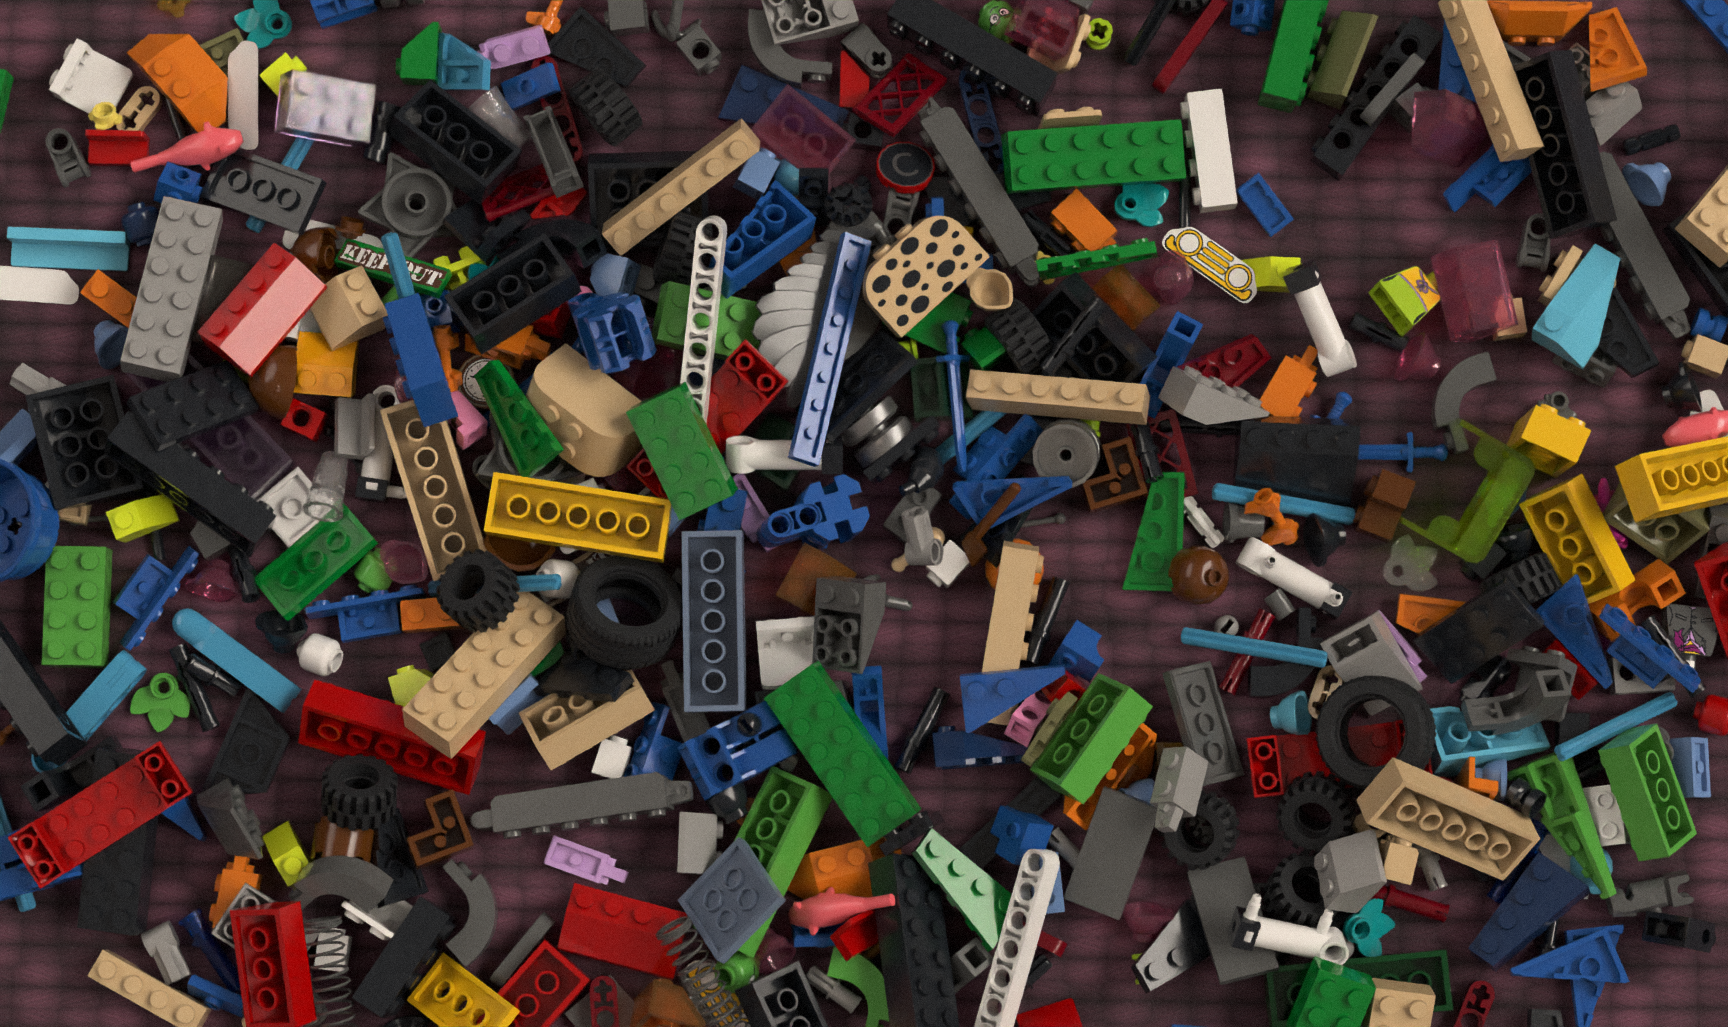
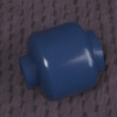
M144 202L128 206V213L121 217V223L124 232H126L128 242L136 243L137 247L151 244L159 215L157 208L154 206L146 207Z

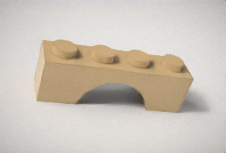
M110 950L101 951L88 974V977L176 1027H202L212 1010L201 1001L159 981L132 962Z

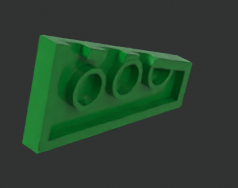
M1148 238L1132 241L1131 245L1119 247V244L1102 247L1101 250H1084L1070 255L1036 260L1038 273L1042 281L1069 276L1074 272L1079 274L1157 258L1158 254L1155 241L1149 242Z
M1162 472L1164 478L1159 480L1156 477L1158 482L1151 483L1122 590L1172 591V578H1169L1168 571L1172 559L1178 551L1183 549L1185 472Z

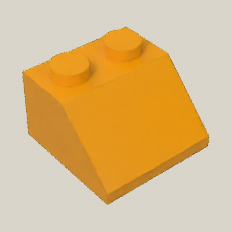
M300 331L296 351L297 374L294 393L352 397L355 395L359 340L332 351L321 332Z

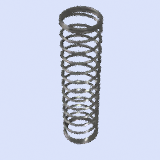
M341 916L319 917L304 921L303 923L306 929L321 928L306 931V935L325 932L341 933L333 938L306 944V946L321 944L342 945L327 952L311 954L308 956L309 958L344 956V958L331 963L311 966L310 969L346 968L332 975L312 978L311 981L325 979L348 980L333 987L313 991L314 993L338 990L349 991V993L337 998L317 1001L314 1003L316 1005L332 1002L351 1003L349 1006L338 1010L317 1013L316 1016L330 1014L353 1015L345 1020L321 1024L318 1027L339 1025L358 1027L354 1023H347L355 1018L356 1014L351 1011H344L354 1005L353 1001L343 999L351 995L353 991L349 988H340L351 981L348 977L339 976L349 970L348 966L338 964L346 960L347 955L344 953H334L343 949L346 945L340 941H333L344 934L341 930L332 929L342 923Z
M680 917L663 926L656 933L657 939L663 940L661 946L672 943L687 932H695L690 941L672 948L667 952L666 956L678 953L693 942L701 943L697 950L676 959L672 966L684 963L696 953L706 952V956L701 961L685 967L678 972V976L690 973L702 963H712L707 971L689 978L683 983V986L692 985L708 973L717 972V976L713 981L692 990L689 993L690 997L700 994L714 983H723L719 991L702 997L694 1006L704 1005L720 993L728 992L729 994L724 1001L703 1010L700 1013V1017L710 1015L725 1003H734L730 1011L717 1015L709 1020L705 1026L711 1027L724 1020L731 1013L738 1012L740 1016L736 1021L721 1027H733L737 1023H745V1027H747L748 1022L740 1020L743 1014L742 1011L735 1010L737 1002L729 1000L731 991L723 990L726 982L717 980L720 976V971L712 970L715 962L707 959L709 951L701 949L704 943L703 940L695 939L698 931L690 929L692 925L690 917ZM683 923L682 925H680V926L677 927L676 929H674V930H672V931H670V932H668V933H665V932H667L669 929H671V928H673V927H675V926H677V925Z

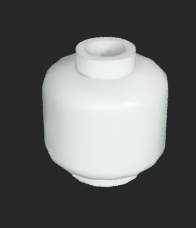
M549 559L541 565L536 575L559 574L562 586L559 590L540 592L549 598L568 599L571 596L575 580L581 572L574 562Z
M311 634L306 640H302L299 643L297 656H299V664L304 670L320 676H328L332 672H336L341 666L343 651L336 640L321 634Z

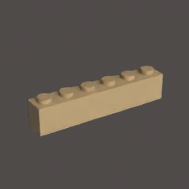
M1440 0L1438 5L1499 161L1504 162L1527 158L1544 145L1487 0Z
M741 118L604 222L602 235L620 256L756 154L760 150V140Z
M970 369L966 393L967 401L972 410L1142 425L1147 423L1150 394L1146 384Z
M1009 541L1003 542L982 672L1019 669L1020 660L1026 661L1029 643L1024 642L1025 631L1031 632L1034 614L1029 613L1030 602L1036 603L1039 585L1033 583L1035 573L1041 574L1044 556L1038 555L1039 546ZM1019 703L988 721V723L1008 726L1010 718L1018 708Z

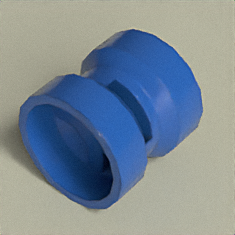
M1700 307L1693 319L1689 334L1692 336L1704 335V337L1720 342L1727 327L1728 317L1722 315L1710 316L1709 310Z

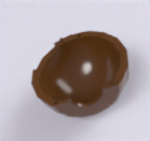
M278 346L252 377L249 376L248 379L250 393L259 405V408L277 419L286 418L293 399L297 374V348L295 346Z
M485 535L483 541L484 547L488 552H491L507 567L516 572L530 571L538 568L545 561L549 560L556 550V546L489 535Z

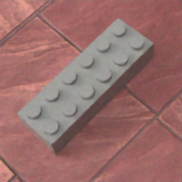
M163 196L120 359L122 372L165 382L183 377L223 223L222 209Z

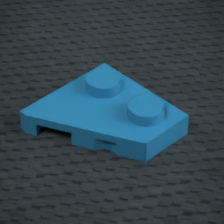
M439 33L437 85L443 90H490L491 61L453 35Z

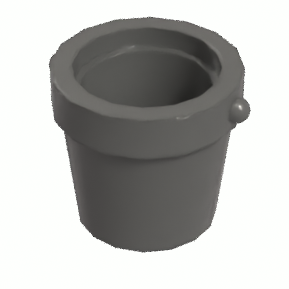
M1226 502L1222 522L1225 540L1233 543L1236 539L1262 537L1265 522L1264 516L1244 514L1245 505Z

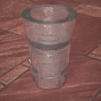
M498 86L488 90L469 107L470 111L519 149L532 138L530 132L524 127L525 124L503 97Z
M332 451L322 453L320 462L315 469L309 493L302 506V510L307 516L323 522H336L343 518L348 458L334 457V452Z

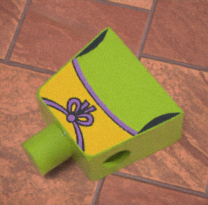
M1414 266L1381 279L1368 293L1399 335L1403 337L1441 300V295L1437 289L1443 286V280L1435 271L1425 276L1419 267Z

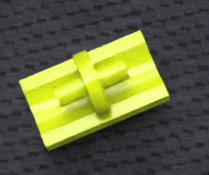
M468 246L458 251L462 259L451 264L448 256H441L433 260L434 265L451 270L452 277L445 290L451 289L453 291L469 281L468 270L471 264L479 263L486 265L485 261L474 254Z

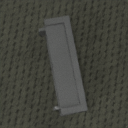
M551 106L545 107L546 110L523 117L556 198L578 190L584 187L555 114Z

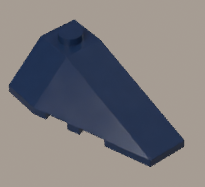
M956 726L938 727V732L932 733L935 770L1024 763L1021 759L1028 747L974 733H966V731H956Z

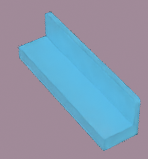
M9 226L7 228V239L12 242L11 265L13 267L99 269L101 271L123 272L129 269L130 242L127 240L126 232Z

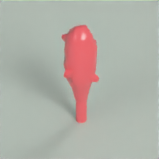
M204 122V131L186 136L158 154L131 161V168L135 173L160 165L166 166L167 162L187 167L200 164L208 171L210 170V164L221 161L235 153L244 142L240 130L216 128L211 126L209 122Z
M1712 407L1710 411L1687 417H1679L1678 421L1671 425L1662 435L1665 445L1672 448L1726 436L1728 434V410H1717L1716 407Z
M829 887L826 893H819L805 900L794 902L788 912L790 924L807 928L810 934L814 936L820 928L843 923L864 911L894 906L895 896L893 894H886L867 898L852 896L846 893L835 894L834 888Z

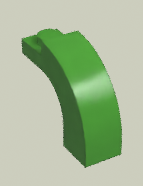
M834 946L827 976L849 981L863 992L868 1003V1017L865 1027H884V1025L878 1024L879 1019L889 1021L882 970L863 953L846 962L837 947Z

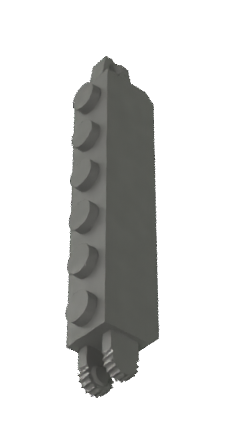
M930 97L927 104L918 112L921 132L918 133L926 148L931 146L936 156L933 158L940 171H947L951 178L948 182L956 196L962 195L967 203L964 205V209L972 221L977 219L981 226L979 233L987 245L991 243L997 253L994 254V257L1001 269L1007 268L1011 275L1017 272L1026 286H1029V288L1036 287L1040 282V275L1035 262L1038 256L1039 244L954 108L946 106L941 108Z
M1603 151L1600 153L1617 221L1601 226V233L1607 242L1611 241L1616 250L1614 255L1620 257L1619 266L1626 268L1630 276L1628 278L1629 285L1635 294H1640L1644 302L1642 308L1648 319H1653L1656 325L1661 323L1672 339L1675 340L1691 331L1684 309L1688 307L1690 298L1612 154Z
M653 772L495 796L491 801V809L474 812L472 817H470V822L474 828L481 831H493L503 835L504 839H516L522 837V832L532 831V835L549 834L550 828L561 827V831L579 829V824L590 823L591 827L608 825V820L619 818V822L636 821L638 815L648 814V818H659L666 816V811L675 810V805L693 800V787L690 781H671L665 775Z

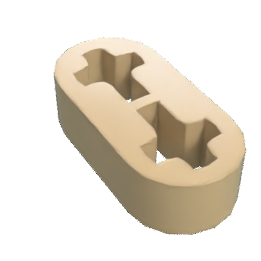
M151 86L139 88L118 113L122 115L123 121L125 118L131 120L138 113L134 119L136 127H128L126 130L143 131L162 106L161 95ZM153 94L154 104L152 106L146 104L140 111L144 104L142 97L144 95L149 97ZM123 121L116 125L118 130H125L126 125Z
M1332 665L1325 666L1319 671L1308 701V712L1316 720H1318L1317 717L1320 714V711L1316 709L1317 704H1323L1325 696L1328 697L1339 685L1342 686L1345 683ZM1333 673H1335L1338 682L1332 683L1328 692L1329 683L1325 681L1326 677H1332Z

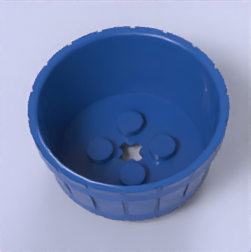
M0 459V582L21 579L38 570L50 557L53 547H55L60 523L58 510L55 511L51 492L45 484L35 476L24 472L15 464ZM14 518H16L17 522H22V527L18 529L17 535L9 529V526L13 524Z

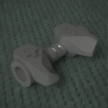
M1556 391L1552 394H1545L1544 400L1537 401L1538 406L1546 404L1557 409V415L1566 419L1569 417L1577 418V414L1568 407L1569 399L1564 392Z

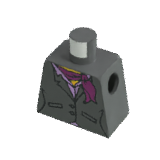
M1669 604L1661 609L1663 630L1668 636L1672 635L1675 639L1673 643L1691 667L1695 669L1696 658L1706 659L1711 657L1718 630L1710 608Z

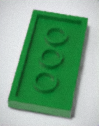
M341 502L255 577L256 584L279 613L289 621L372 550L378 542L351 510Z

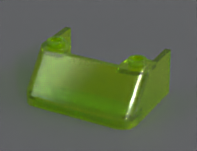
M1457 418L1455 424L1480 438L1474 449V458L1480 466L1489 470L1459 522L1449 516L1442 515L1434 518L1427 530L1402 516L1399 522L1462 559L1476 563L1482 561L1487 556L1533 478L1535 467L1527 456L1468 422Z

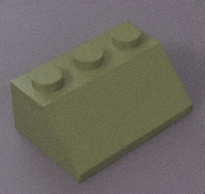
M1342 10L1338 19L1332 18L1327 30V34L1332 36L1328 45L1323 43L1316 58L1321 63L1318 71L1312 70L1307 80V87L1310 88L1307 97L1340 110L1378 19L1377 15Z
M1620 482L1603 512L1607 523L1666 564H1669L1710 530L1707 507L1635 523Z

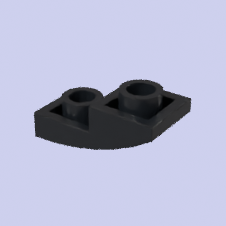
M799 167L798 201L816 217L814 226H827L828 216L825 210L826 196H828L829 168Z

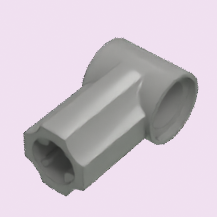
M24 363L16 368L9 383L25 395L66 386L52 377L44 376Z
M915 506L905 510L901 517L907 537L905 545L906 562L909 565L938 566L942 562L944 550L942 542L934 538L928 510L924 506Z
M169 920L141 933L144 946L152 958L154 957L167 985L191 975L178 946L180 945L178 935Z

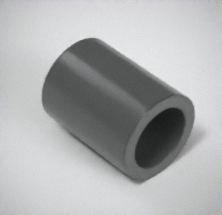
M1281 588L1264 598V601L1278 621L1295 611V608Z

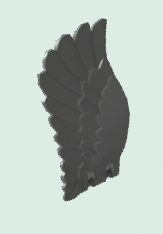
M871 211L864 222L853 227L839 226L834 222L827 225L828 230L819 235L822 242H816L810 246L813 253L804 254L800 257L802 264L790 267L786 271L787 277L772 283L774 292L761 296L755 305V308L761 313L755 320L751 330L754 338L760 340L757 351L789 380L784 387H787L786 400L787 405L791 408H796L802 399L840 235L847 232L866 240L874 235L880 242L874 249L869 251L865 270L876 260L872 255L884 244L891 246L897 240L893 234L889 235L884 230V224L873 211ZM861 290L844 360L855 354L870 339L880 320L866 304Z

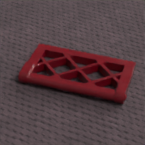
M906 53L883 79L852 108V111L866 122L868 121L894 138L927 104L929 98L933 97L947 83V78L922 63L915 56ZM907 66L915 71L914 74L899 75ZM928 79L933 82L927 89H921L920 80ZM916 80L918 90L901 91L899 81ZM891 82H896L897 92L881 93ZM918 97L908 108H904L902 98ZM899 99L900 108L883 110L882 100ZM873 100H878L879 110L871 111L867 106ZM900 115L893 124L884 118V116Z
M543 164L506 178L482 203L486 214L485 217L489 222L555 195L552 187H550L549 178L545 175L546 171ZM535 181L544 182L540 188L531 187ZM508 192H516L512 199L504 198Z
M1170 409L1159 412L1155 419L1148 416L1147 421L1149 424L1155 423L1154 427L1150 426L1151 434L1153 435L1156 432L1170 440L1162 455H1157L1160 458L1159 463L1163 460L1177 468L1176 472H1180V470L1185 472L1188 488H1185L1184 498L1199 494L1176 410ZM1170 420L1173 431L1172 437L1156 429L1160 421ZM1125 423L1129 437H1131L1134 450L1136 451L1137 447L1133 433L1131 431V426L1133 424ZM1172 442L1177 445L1181 460L1180 466L1164 457ZM1138 459V463H1139V466H1140V469H1141V472H1142V475H1143V478H1144V482H1145V477H1144L1142 465H1141L1140 460ZM1145 482L1149 494L1151 483Z

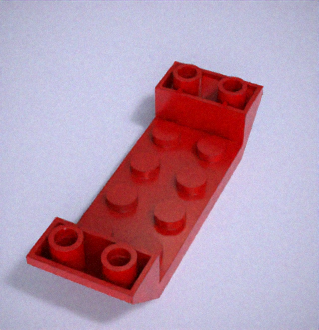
M746 339L725 360V364L712 376L707 427L721 455L726 451V439L740 436L789 382ZM643 448L626 467L658 498L668 499Z
M1396 720L1389 723L1348 727L1347 736L1350 748L1357 758L1369 766L1378 767L1386 765L1392 757L1395 758L1404 743L1405 729L1403 720ZM1315 731L1305 735L1289 734L1246 738L1254 798L1283 796L1289 784H1292L1293 780L1298 776L1302 778L1306 772L1311 771L1312 775L1315 776L1317 771H1324V776H1329L1331 773L1330 769L1325 766L1326 763L1322 761V756L1318 752L1320 750L1317 748L1318 742L1316 741L1317 734ZM1429 758V763L1425 766L1424 771L1433 774L1431 758ZM1335 777V779H1334V780H1336V781H1338V782L1341 781V780L1338 779L1337 777ZM1346 784V786H1345V788H1352V787H1353V786H1350V785H1347V784Z
M159 741L50 812L8 837V840L41 889L184 799L193 791L162 742Z

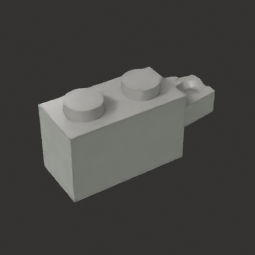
M1187 746L1163 748L1150 804L1157 808L1155 828L1161 832H1176L1181 818L1195 817L1208 761Z

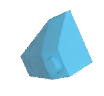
M1594 244L1533 327L1532 340L1583 370L1599 346L1620 257Z
M1447 706L1430 709L1433 712V718H1435V732L1437 733L1435 737L1436 744H1434L1435 749L1432 751L1431 757L1432 772L1436 776H1457L1469 756L1475 757V768H1483L1487 763L1495 760L1506 759V761L1547 750L1550 747L1541 722L1517 731L1492 735L1491 730L1468 731L1463 712L1458 707Z

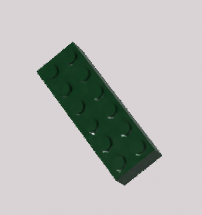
M1446 950L1347 959L1342 965L1369 974L1372 978L1430 985L1436 995L1433 1012L1453 1010ZM1311 963L1281 965L1278 971L1263 974L1269 1027H1285Z

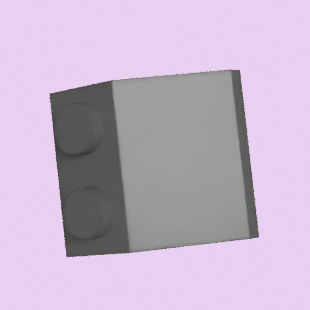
M679 813L677 873L702 875L722 855V851H717V839H723L724 821H718L716 814Z
M1367 830L1330 841L1314 857V866L1318 873L1320 893L1323 896L1325 909L1357 913L1387 883L1375 830Z

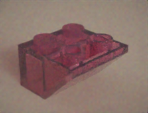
M1019 0L1004 35L1054 61L1066 56L1076 34L1080 7L1066 0Z

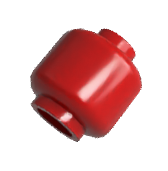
M1709 694L1703 702L1697 701L1693 718L1698 719V728L1701 731L1718 736H1726L1728 734V698Z

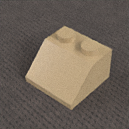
M362 265L339 274L325 284L327 289L310 308L332 351L384 330L383 317L388 316Z

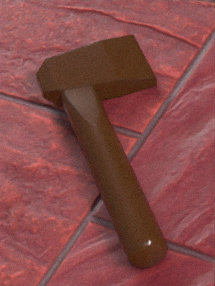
M1011 483L974 530L969 531L963 538L962 546L972 567H975L988 552L981 538L1019 494L1021 486L1018 483Z

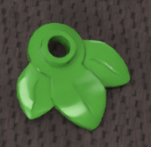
M159 673L151 679L149 686L136 691L131 701L130 712L131 714L148 713L153 728L157 732H162L171 725L175 715L182 718L189 716L190 701L188 696L179 690V683L173 675ZM164 682H167L170 687L167 693L160 692V685Z

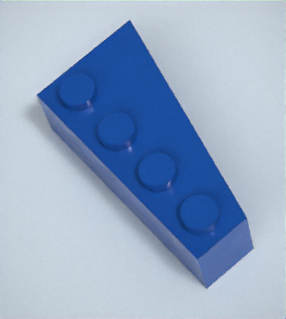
M777 180L771 184L769 191L764 197L762 196L758 200L751 213L741 221L734 234H731L726 240L721 294L726 299L808 241L812 236L816 217ZM714 256L710 260L709 268L715 267L716 260Z
M419 293L385 303L388 316L383 317L387 333L394 334V337L389 338L394 356L400 355L401 358L395 360L401 377L406 376L407 381L402 382L407 399H414L423 426L427 427L458 417Z

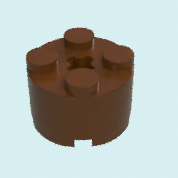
M321 816L320 822L315 823L310 861L313 862L318 858L328 856H349L371 863L374 830L369 828L364 831L361 829L354 831L349 830L347 827L341 828L337 826V823L328 821V816Z

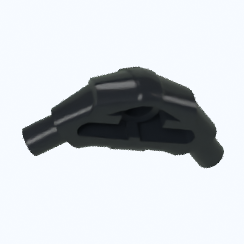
M921 444L915 449L916 454L912 459L908 482L898 487L903 497L913 492L920 493L928 488H933L944 474V465L938 451Z

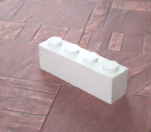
M1222 89L1189 92L1185 96V102H1181L1180 106L1182 119H1187L1189 129L1184 131L1186 148H1191L1192 159H1188L1190 177L1195 176L1196 188H1192L1194 205H1199L1200 213L1235 209L1238 202Z

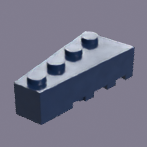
M1538 852L1468 948L1471 955L1496 972L1523 950L1529 942L1546 931L1547 927L1559 917L1564 916L1576 903L1590 894L1589 886Z

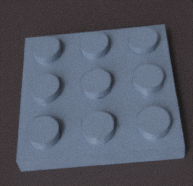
M739 837L678 899V902L692 920L693 925L716 960L723 964L786 901L748 843Z

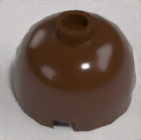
M310 228L302 236L299 235L293 247L289 250L290 254L303 263L324 284L341 272V268L336 267L334 262L341 249L336 247L335 240H340L333 228Z
M1196 545L1178 551L1172 559L1168 571L1169 578H1172L1173 587H1171L1173 594L1180 601L1191 605L1210 604L1217 600L1224 593L1229 582V569L1226 561L1217 551L1205 546Z

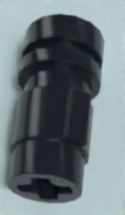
M377 100L374 108L376 114H373L371 118L373 120L372 127L367 129L362 144L365 146L362 158L375 163L385 164L394 140L389 135L393 116L401 107Z

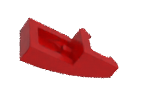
M841 50L839 107H854L869 93L870 77L865 69L846 50Z
M582 187L556 198V195L543 199L530 216L533 219L571 216L589 192Z

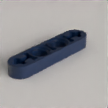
M962 70L958 78V86L972 139L980 152L981 149H990L997 145L998 150H993L992 153L994 159L1000 160L1001 164L993 172L994 174H1002L1004 172L1002 141L987 83L982 81L980 85L975 84L976 91L983 90L984 94H975L967 98L966 94H971L972 89L970 83H964L963 80L966 79L965 75L967 72ZM974 101H982L985 103L987 111L981 116L974 115L971 112L970 105ZM983 128L990 129L994 134V140L990 143H982L979 141L977 133ZM987 151V152L983 153L982 155L984 156L985 160L988 162V161H989V155H988V151Z

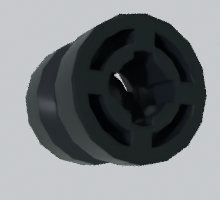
M1518 778L1509 787L1504 801L1513 808H1520L1523 815L1532 819L1543 808L1547 794L1538 788H1531L1529 782Z

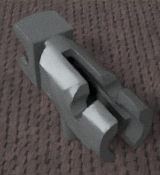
M1679 870L1662 874L1663 877L1630 883L1627 885L1626 894L1619 887H1615L1616 894L1605 899L1609 915H1612V917H1635L1639 912L1652 911L1662 913V907H1678L1691 904L1694 901L1692 896H1689L1686 892H1677L1678 886L1688 882L1690 877L1687 872Z

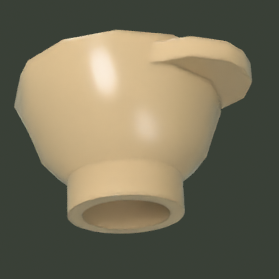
M977 268L966 278L970 297L977 307L985 311H999L1011 306L1013 302V288L1011 281L1005 273L996 269L986 270L984 268Z

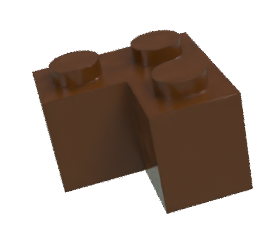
M1131 437L1103 444L1101 446V455L1107 475L1087 480L1080 486L1089 514L1145 498L1148 494Z
M1382 469L1377 475L1373 474L1368 479L1363 492L1364 495L1368 496L1364 507L1359 505L1353 522L1357 523L1355 531L1388 544L1393 538L1402 512L1406 510L1416 481Z
M453 789L425 799L424 806L433 828L408 837L406 840L416 870L470 851L474 847Z

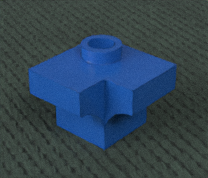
M1076 620L1048 666L1065 664V670L1075 677L1078 675L1090 683L1105 660L1097 651V643L1102 635Z
M1000 805L990 832L1000 838L995 853L1014 865H1020L1023 855L1028 850L1046 849L1054 825L1036 814L1025 813L1009 806Z

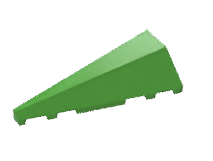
M1554 752L1508 771L1507 778L1509 781L1522 778L1530 783L1531 788H1538L1547 794L1546 802L1539 812L1542 816L1541 822L1566 854L1573 856L1583 868L1581 873L1584 877L1591 878L1602 892L1599 895L1602 900L1615 895L1614 883L1573 758L1560 761Z

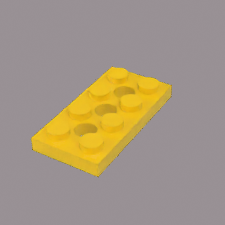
M444 952L407 999L410 1004L440 1027H508L520 1012ZM447 987H450L447 995L441 998L442 992ZM467 1000L465 1008L458 1011L461 1003ZM485 1014L483 1021L476 1025L479 1016Z

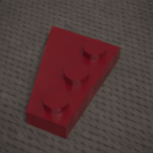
M1249 334L1177 367L1184 370L1185 366H1189L1200 371L1201 375L1207 378L1209 376L1216 377L1224 381L1225 385L1233 388V386L1239 387L1269 361L1271 356L1258 338L1253 334Z

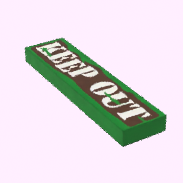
M346 239L334 260L336 267L352 270L362 265L368 277L394 284L384 249L353 239ZM405 256L414 290L440 298L452 277L451 270Z

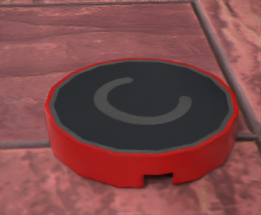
M896 142L887 145L880 151L876 161V174L880 182L887 188L889 185L895 189V192L901 194H913L924 190L932 180L935 171L934 159L930 153L920 145L911 142Z

